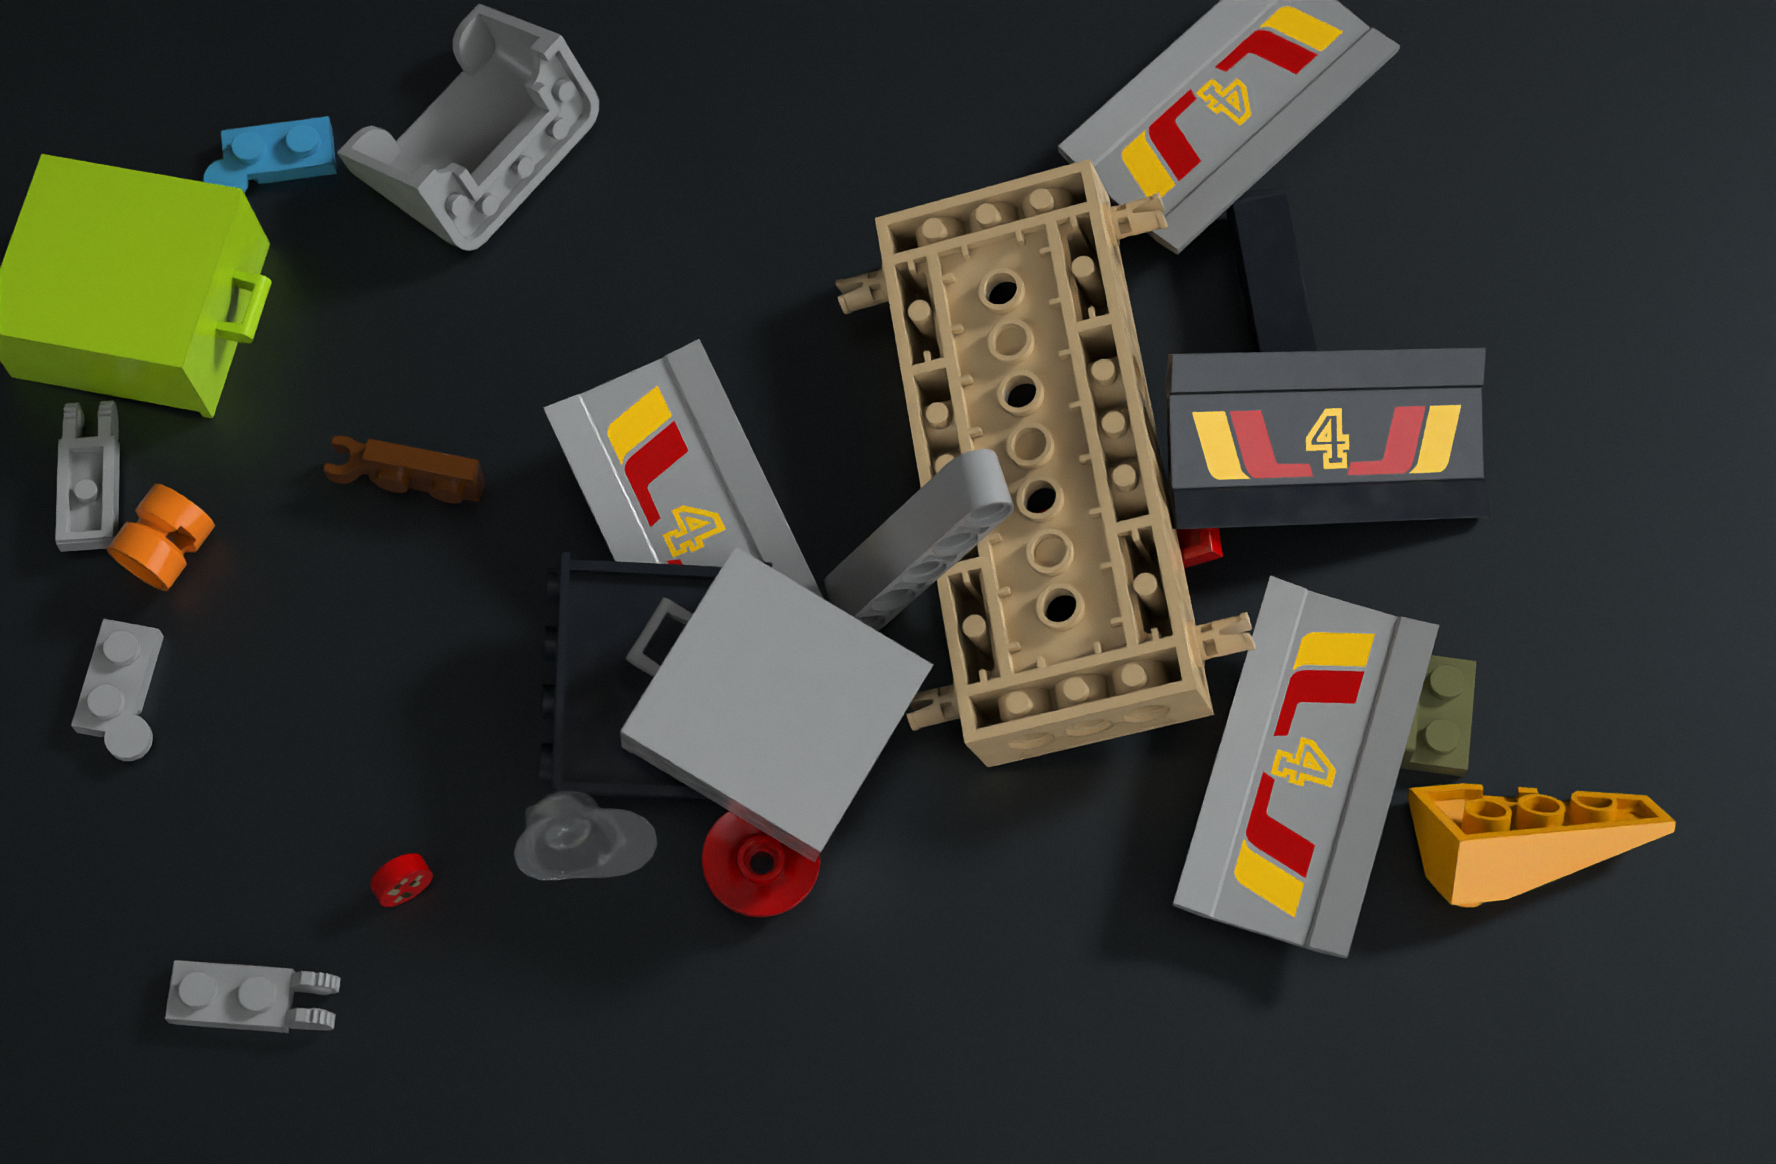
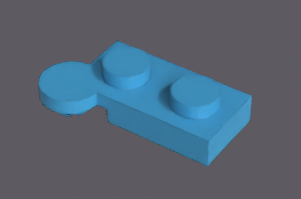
M329 116L221 130L223 159L215 161L208 166L204 173L203 181L241 188L245 193L249 180L264 184L337 174L333 131Z

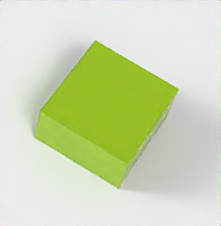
M41 154L0 267V362L10 376L197 411L201 413L202 417L213 418L238 342H253L272 283L269 278L260 275L270 243L241 188Z

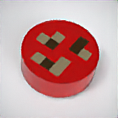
M407 853L395 857L381 866L373 875L370 887L382 906L393 907L405 903L421 893L431 882L433 874L420 854Z

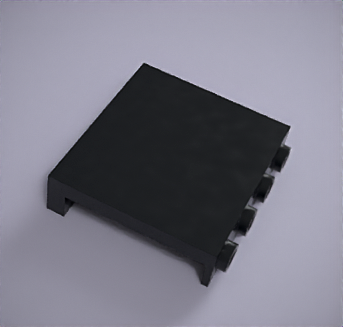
M561 552L557 568H547L545 603H556L555 626H545L543 661H553V684L542 685L541 720H551L550 743H540L538 777L549 779L548 794L710 800L633 752L630 753L622 748L620 731L654 678L626 660L628 653L663 597L694 613L722 567L570 559V552ZM763 562L772 568L771 562ZM667 616L644 654L661 667L686 624Z

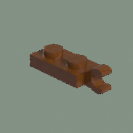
M335 436L332 438L331 444L335 452L350 455L348 462L343 465L325 463L323 470L326 477L332 482L346 484L356 480L361 475L368 474L370 480L374 481L377 486L391 492L404 493L409 488L429 492L435 499L447 503H461L462 499L480 502L485 480L479 461L476 459L369 438L367 444L356 442L347 436Z

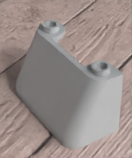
M478 4L460 23L454 34L453 52L463 71L405 133L395 141L384 129L374 126L364 127L356 132L337 152L349 171L447 243L468 251L479 248L495 233L590 130L599 112V99L596 91L562 35Z

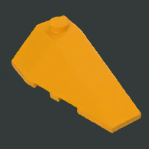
M1465 783L1409 788L1408 802L1426 878L1451 905L1467 908L1479 906L1482 902L1507 900L1673 833L1676 821L1647 795L1576 791L1572 793L1570 801H1565L1538 794L1537 788L1517 787L1516 797L1483 795V785Z

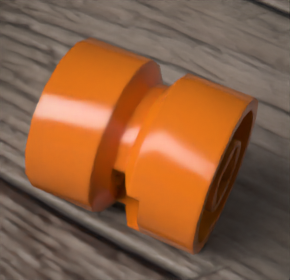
M155 483L135 509L139 520L137 522H126L106 550L121 566L142 581L159 590L168 591L187 565L183 556L184 553H196L215 527V524L203 510L186 497L169 487Z

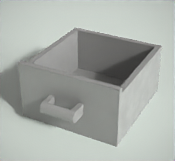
M735 546L695 612L691 613L675 602L663 597L628 653L626 660L654 678L620 731L621 746L815 862L933 664ZM668 616L686 624L660 667L647 657L644 652Z

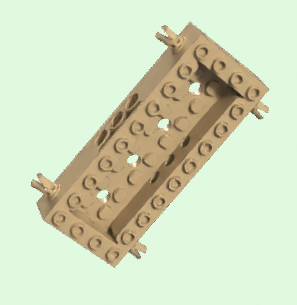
M1090 159L876 217L875 222L882 257V269L836 280V286L843 294L838 296V300L845 315L852 313V311L883 302H889L921 488L955 457L973 450L988 449L993 450L997 454L1014 505L1013 512L937 579L954 678L953 684L916 693L909 706L917 711L907 714L908 722L913 731L920 730L922 727L961 719L965 744L988 768L1214 715L1204 669L1205 660L1245 650H1256L1255 642L1250 633H1243L1252 629L1247 612L1202 625L1195 624L1177 531L1173 529L1169 491L1119 249L1120 239L1168 228V223L1162 213L1165 209L1161 196L1158 192L1149 197L1111 207L1109 196ZM1002 282H1012L1017 285L1016 293L1010 301L1004 304L989 302L990 293L996 285ZM1021 384L1036 386L1035 397L1028 405L1018 408L1008 405L1009 394L1016 386ZM1050 488L1056 492L1055 502L1049 510L1043 513L1028 511V499L1036 490ZM1068 595L1076 599L1075 612L1069 619L1062 622H1053L1048 619L1047 609L1055 598Z

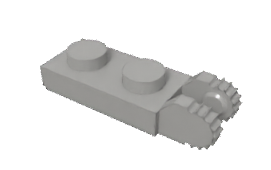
M114 400L101 401L98 410V436L84 437L85 417L81 404L79 402L66 403L63 413V439H58L56 545L61 552L107 549L118 533L120 444L118 442L119 417L117 405Z
M174 960L165 1019L169 1024L284 1033H289V1028L318 1031L334 1029L335 1014L319 1008L292 1009L294 992L319 995L339 993L341 978L333 974L321 972H295L290 968Z

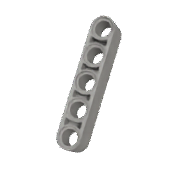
M978 449L963 453L948 462L826 576L824 586L829 603L878 631L966 555L1014 510L997 454L993 450Z

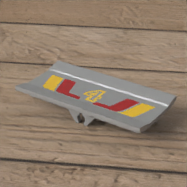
M1221 0L1058 146V152L1069 164L1090 159L1110 201L1115 206L1149 197L1159 192L1165 209L1162 213L1168 223V228L1146 233L1178 255L1399 51L1400 45L1375 28H1370L1337 0Z
M700 339L665 355L661 359L600 386L543 408L614 561L723 567L736 546L761 562H771L773 569L823 598Z
M1270 576L1252 635L1256 650H1248L1172 906L1309 950L1345 959L1348 957L1440 625L1390 615L1308 591L1304 587Z

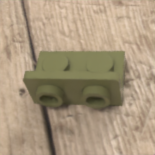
M1431 655L1401 762V769L1460 777L1465 776L1468 771L1477 661Z

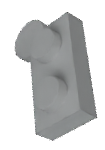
M103 619L71 726L80 734L97 737L104 736L106 748L115 758L122 761H134L142 758L149 751L153 741L150 726L142 717L137 715L142 713L164 636L158 628Z

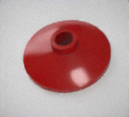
M728 811L715 822L706 837L702 851V867L710 890L723 905L742 915L770 917L794 908L809 894L819 874L820 854L816 861L813 862ZM760 856L768 857L772 860L773 867L767 873H756L751 868L753 860Z

